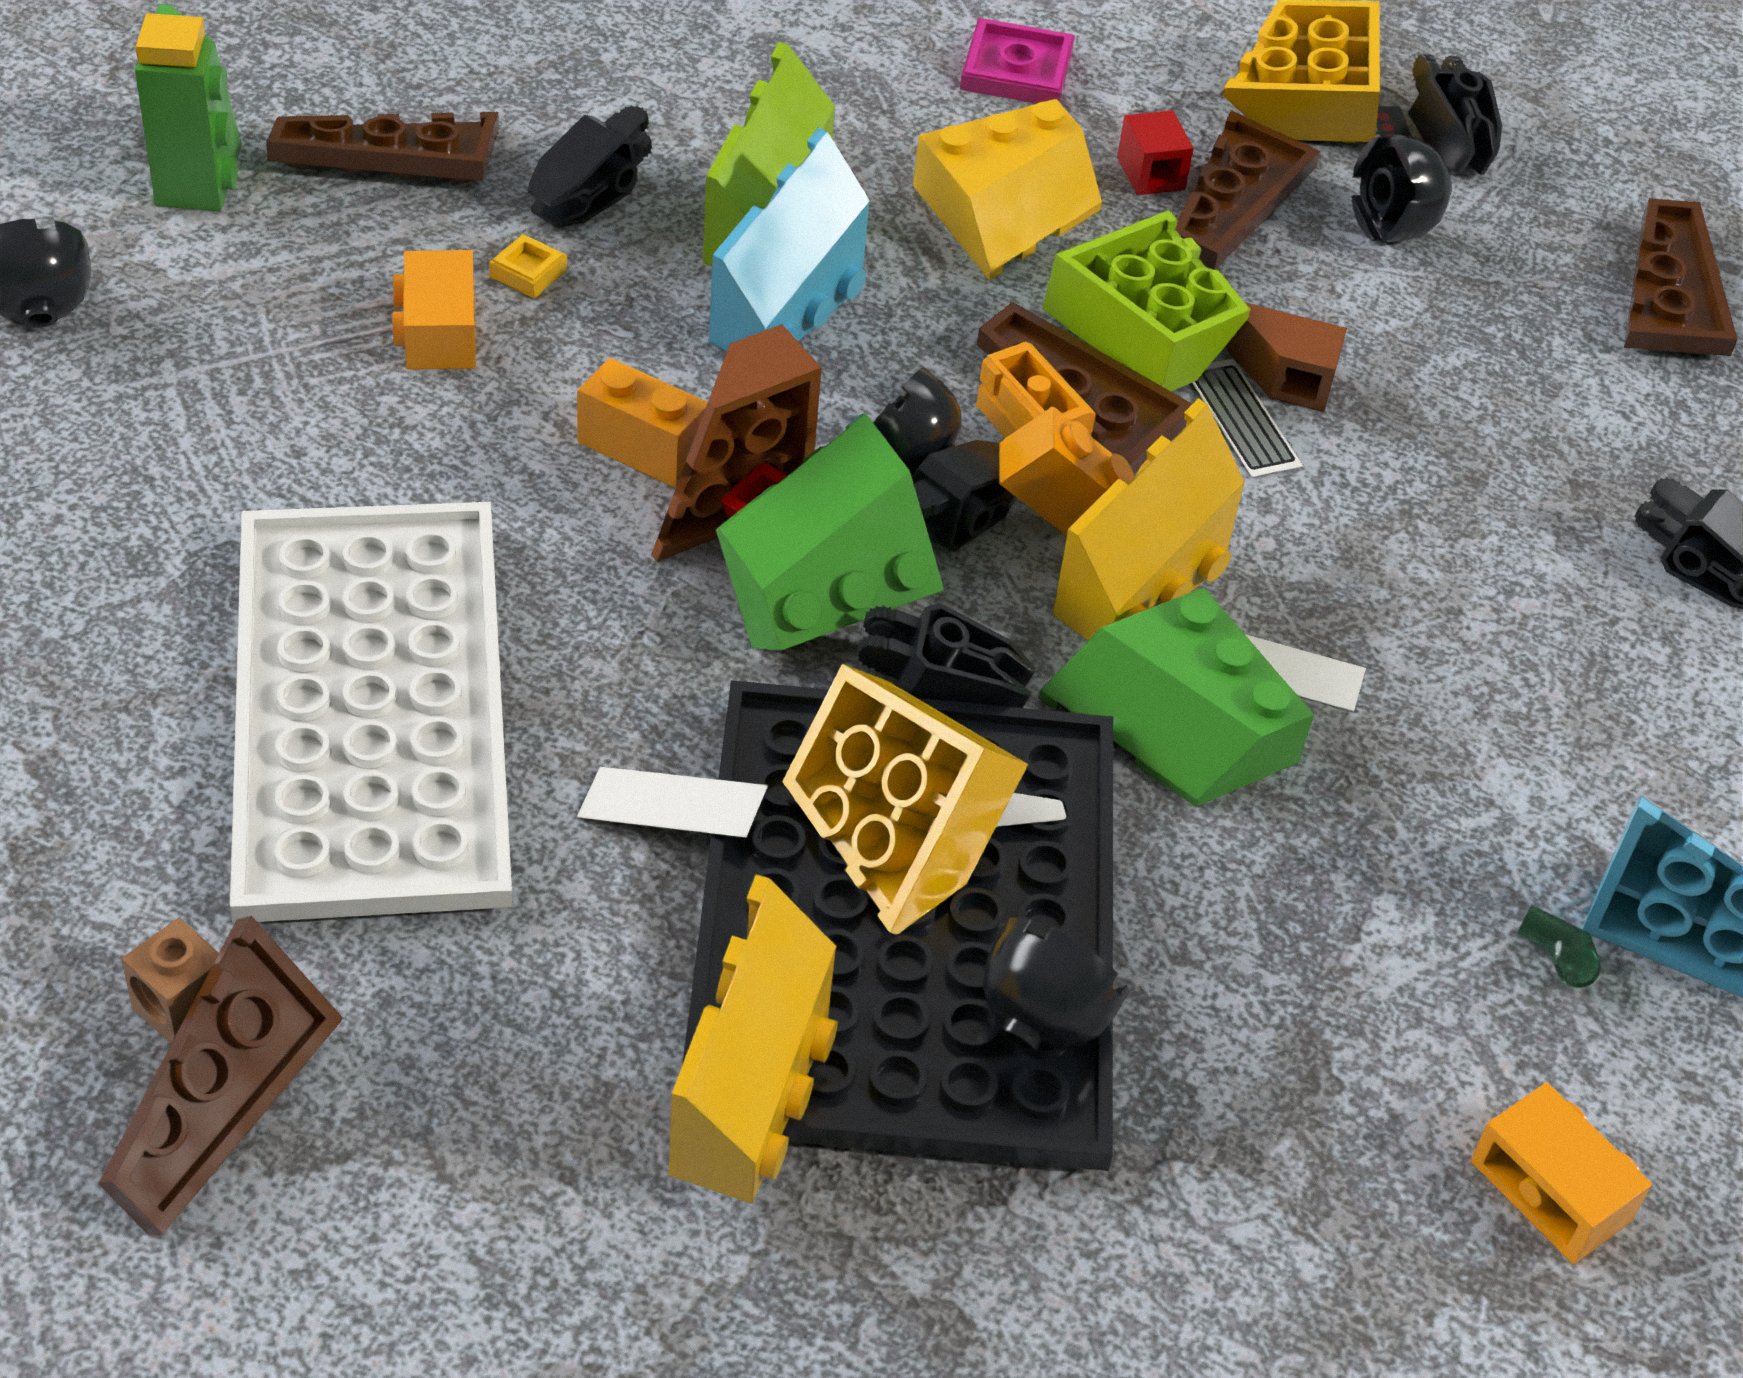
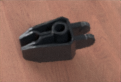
M1418 55L1413 63L1412 76L1414 77L1413 80L1419 95L1408 112L1411 120L1423 140L1438 150L1444 158L1448 169L1457 174H1462L1469 163L1479 175H1484L1498 154L1502 134V122L1492 80L1480 72L1468 70L1466 65H1463L1464 60H1461L1459 56L1445 57V60H1442L1443 63L1440 65V69L1433 55Z
M632 105L630 107L625 106L624 109H620L619 113L616 112L605 122L594 116L584 114L538 160L527 187L528 193L537 198L531 207V212L554 227L585 223L631 194L638 180L637 165L644 160V157H648L652 149L650 135H647L645 132L649 124L647 111H644L643 107L639 108L638 105L636 107Z
M973 440L929 454L912 475L930 542L938 539L954 552L1006 518L1017 499L1016 496L999 484V443Z
M1666 477L1665 479L1657 480L1649 493L1652 500L1641 504L1634 517L1636 518L1635 522L1638 524L1637 527L1642 528V531L1648 532L1650 537L1666 547V550L1660 557L1665 571L1731 607L1743 609V502L1728 489H1711L1707 496L1703 498L1686 485L1682 486L1680 481L1677 482L1674 478L1668 479Z
M937 603L925 607L919 618L898 609L892 610L891 607L887 608L884 605L882 607L876 605L875 608H870V611L866 612L863 627L869 636H863V640L859 642L856 654L859 657L858 661H861L862 665L868 666V669L874 668L876 672L894 678V685L912 696L923 699L1023 708L1031 696V691L1026 688V685L1035 673V667L1010 639L957 611Z

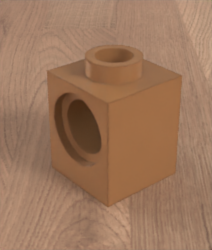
M180 917L121 958L132 1008L170 1044H172L219 954L215 948Z

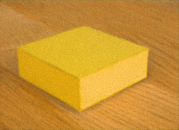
M146 13L135 46L138 64L196 67L205 36L203 17Z
M524 234L520 235L489 262L491 278L534 299L567 271L566 254Z

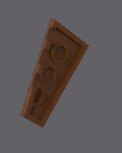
M1231 110L1226 119L1225 128L1222 134H1219L1213 146L1212 155L1208 163L1204 164L1197 186L1194 192L1190 193L1181 211L1175 230L1182 238H1193L1201 248L1200 261L1204 266L1215 270L1316 169L1320 151Z
M480 112V122H454V113H431V122L404 123L400 120L399 114H377V117L368 119L363 124L354 125L348 115L277 117L266 141L267 161L282 162L293 168H307L315 165L336 167L347 173H361L369 170L391 172L401 178H414L423 175L445 177L447 180L455 183H467L473 180L483 181L499 131V112Z
M252 916L237 919L98 1183L148 1236L165 1233L344 1019Z

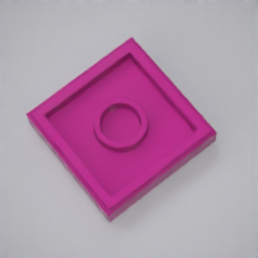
M978 18L962 71L960 90L1031 103L1057 99L1060 103L1073 52L1075 35Z

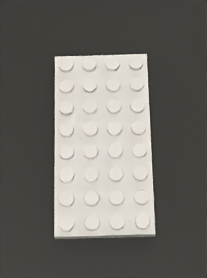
M491 502L242 511L230 887L232 922L235 923L237 919L252 916L257 922L513 907Z

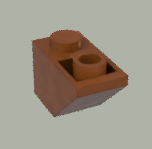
M1246 303L1251 309L1249 317L1228 342L1226 350L1269 398L1324 412L1347 328Z

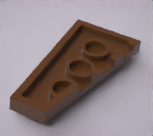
M1649 198L1642 218L1624 348L1685 352L1696 355L1731 356L1738 339L1701 203Z
M1011 302L979 328L977 346L987 355L1023 342L1031 343L1096 413L1091 433L1093 439L1112 454L1117 453L1124 457L1134 474L1146 461V450L1161 435L1172 441L1186 427L1187 420L1184 418V412L1192 403L1014 302Z

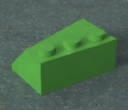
M159 4L155 13L183 16L168 4ZM205 34L198 61L194 68L138 64V62L135 68L155 206L221 212L227 191L235 190L237 186V159L242 142L227 90L226 68L221 66L215 42Z
M860 414L845 426L846 430L830 443L816 449L803 460L804 463L778 484L768 487L716 529L752 648L781 651L865 620L866 612H869L870 608H875L876 605L878 607L884 605L887 608L895 609L944 590L910 471L867 414Z
M1204 587L1101 627L1043 686L1038 699L1054 710H1057L1062 705L1072 713L1112 716L1113 741L1136 757L1134 765L1195 807L1299 763L1314 717L1311 710Z

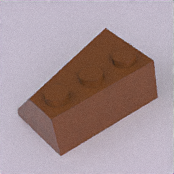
M783 324L730 343L651 553L657 562L718 538L716 529L728 520L719 499L761 463L765 462L788 476L804 463L803 460L815 451L822 367Z

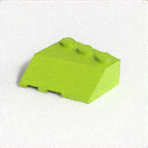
M778 42L771 55V63H773L772 77L769 82L758 79L750 94L751 104L746 114L744 127L737 124L733 125L706 175L703 264L712 266L715 251L753 206L764 209L768 205L778 187L776 178L788 163L797 168L802 164L811 151L808 148L807 141L818 127L827 131L833 140L835 105L788 44Z
M1167 210L1057 253L1042 309L1059 321L1068 331L1076 334L1093 348L1172 392L1197 381L1246 322L1251 309L1219 270L1209 269L1204 266L1199 259L1201 248L1193 238H1182L1175 230L1178 220L1170 210Z

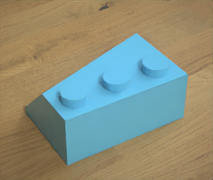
M819 127L807 141L808 148L811 151L802 164L797 168L788 163L776 178L778 187L768 205L764 209L753 206L713 254L709 343L726 352L730 343L781 324L799 341L814 327H821L827 321L830 314L847 299L855 298L864 285L866 272L863 269L870 200L829 133Z
M1640 794L1603 875L1582 931L1743 997V864Z

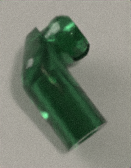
M1532 904L1517 934L1548 949L1557 975L1568 986L1584 988L1593 984L1599 977L1601 965L1590 933Z

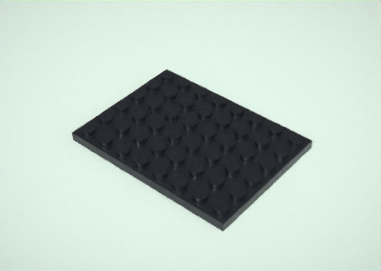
M731 680L718 780L768 785L746 838L711 834L683 1062L704 1008L707 1005L721 1008V1004L716 1003V994L723 971L722 961L732 935L747 940L749 917L747 896L757 874L770 878L836 945L828 1018L838 1021L837 1032L825 1063L814 1060L807 1076L814 1078V1083L804 1115L801 1120L789 1117L782 1135L789 1137V1142L1109 1171L1113 1156V1020L1098 1038L1082 1048L1055 1050L1040 1044L1036 1053H1031L1017 1047L1000 1034L999 1028L1004 1021L991 1010L982 985L984 966L994 942L1008 919L1015 917L1032 920L1025 933L1035 935L1044 940L1050 928H1053L1087 947L1113 968V717L917 698L1027 763L1028 766L1014 793L1060 800L1063 803L1066 818L1058 821L997 826L967 884L897 935L887 930L877 916L880 909L866 890L859 889L845 871L848 867L845 860L830 840L821 837L782 782L829 689Z

